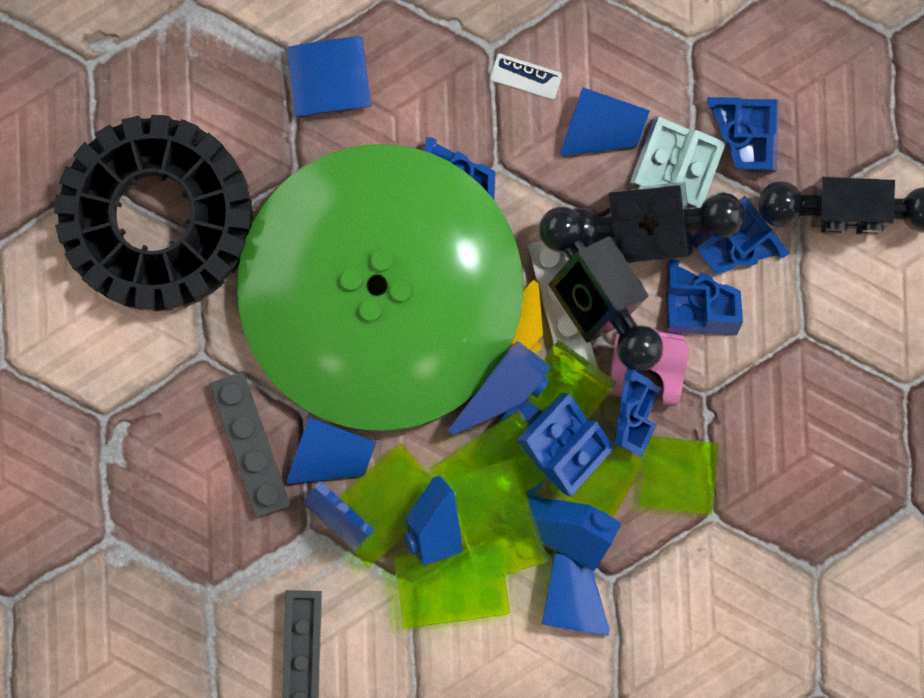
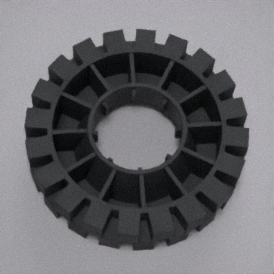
M151 114V118L141 119L138 115L121 119L122 124L115 127L109 124L94 133L96 138L89 144L84 142L73 154L76 159L72 166L65 167L59 181L62 184L61 193L56 195L54 213L58 215L59 224L55 225L59 243L63 244L66 251L64 255L73 270L77 271L82 280L93 290L104 295L106 298L126 307L142 311L143 309L155 312L169 311L179 306L187 307L201 301L200 298L206 294H213L225 283V278L231 272H235L240 263L241 253L250 230L251 217H253L252 200L249 197L248 184L242 170L223 144L209 132L206 133L201 130L198 125L183 119L177 121L171 119L170 116ZM148 176H160L159 179L161 181H165L166 177L175 180L183 186L185 191L181 194L184 198L189 196L191 203V219H186V223L189 226L184 235L176 243L170 241V247L157 251H148V246L143 245L142 249H138L129 244L123 237L126 231L123 228L119 230L117 223V207H122V204L119 202L122 194L132 183L136 186L138 185L137 180Z

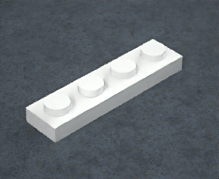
M542 241L527 245L564 383L598 374L599 371L591 342H585L548 285L568 262V257L565 253L550 250Z

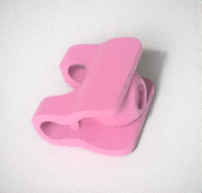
M654 329L662 339L663 355L659 363L650 370L655 371L662 378L661 394L663 404L677 406L682 392L689 356V345L683 335ZM618 333L615 339L608 390L610 396L622 397L627 367L622 364L617 354V343L620 338Z

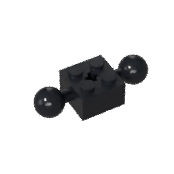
M822 177L813 184L812 195L802 194L795 185L789 182L778 181L765 187L758 200V209L761 217L768 224L775 227L790 226L800 216H812L811 227H821V233L842 234V231L850 228L856 229V235L874 236L878 235V232H884V228L893 224L894 220H903L913 231L924 233V187L912 190L904 199L895 198V180Z
M685 182L614 189L609 192L610 217L599 218L595 212L587 208L573 209L581 216L584 222L585 232L582 239L584 246L587 247L610 236V238H614L616 247L621 250L627 263L689 257L693 253L692 229L703 228L712 237L724 239L737 234L745 221L743 204L736 196L730 193H715L706 198L701 207L688 208ZM648 214H651L652 220L659 221V225L653 231H650L649 227L644 225V220L647 219Z
M568 207L550 209L543 215L539 223L540 239L550 250L565 253L569 261L548 283L549 287L586 343L615 329L620 336L617 343V354L622 364L628 369L638 372L652 369L659 363L663 355L662 339L654 329L644 325H637L631 317V314L649 296L641 280L636 277L624 259L623 253L616 247L610 236L585 247L582 243L585 227L581 216L575 210Z

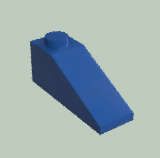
M516 341L448 431L454 435L524 404L531 394L537 398L550 382L545 378V375L551 366L519 341Z
M516 493L512 495L500 518L592 571H595L608 551L621 525L620 521L591 505Z

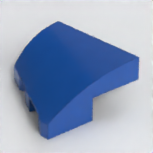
M708 97L707 104L720 127L719 130L723 139L728 144L737 169L777 171L779 100Z
M628 368L624 376L614 444L642 457L657 425L647 418L660 393L661 387Z

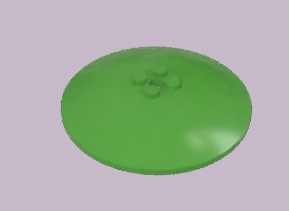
M372 144L342 149L320 157L291 175L274 191L259 211L246 237V244L241 253L239 263L237 296L240 318L249 346L269 379L287 397L310 413L329 422L356 429L387 431L414 427L438 419L460 407L479 391L506 356L515 337L523 303V273L517 243L501 209L475 179L449 161L429 152L399 145ZM376 275L385 277L388 283L386 292L380 296L371 295L367 288L370 278Z

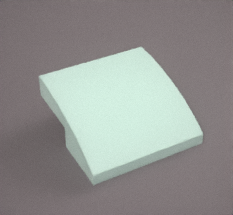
M654 117L630 183L640 187L685 182L688 205L701 207L705 201L726 142L696 129L690 130L664 118Z

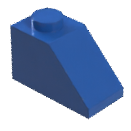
M440 475L433 477L405 519L407 534H404L405 546L409 554H415L423 565L463 552L454 491Z

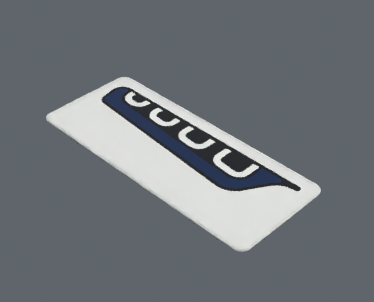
M498 54L490 79L549 99H555L562 73Z

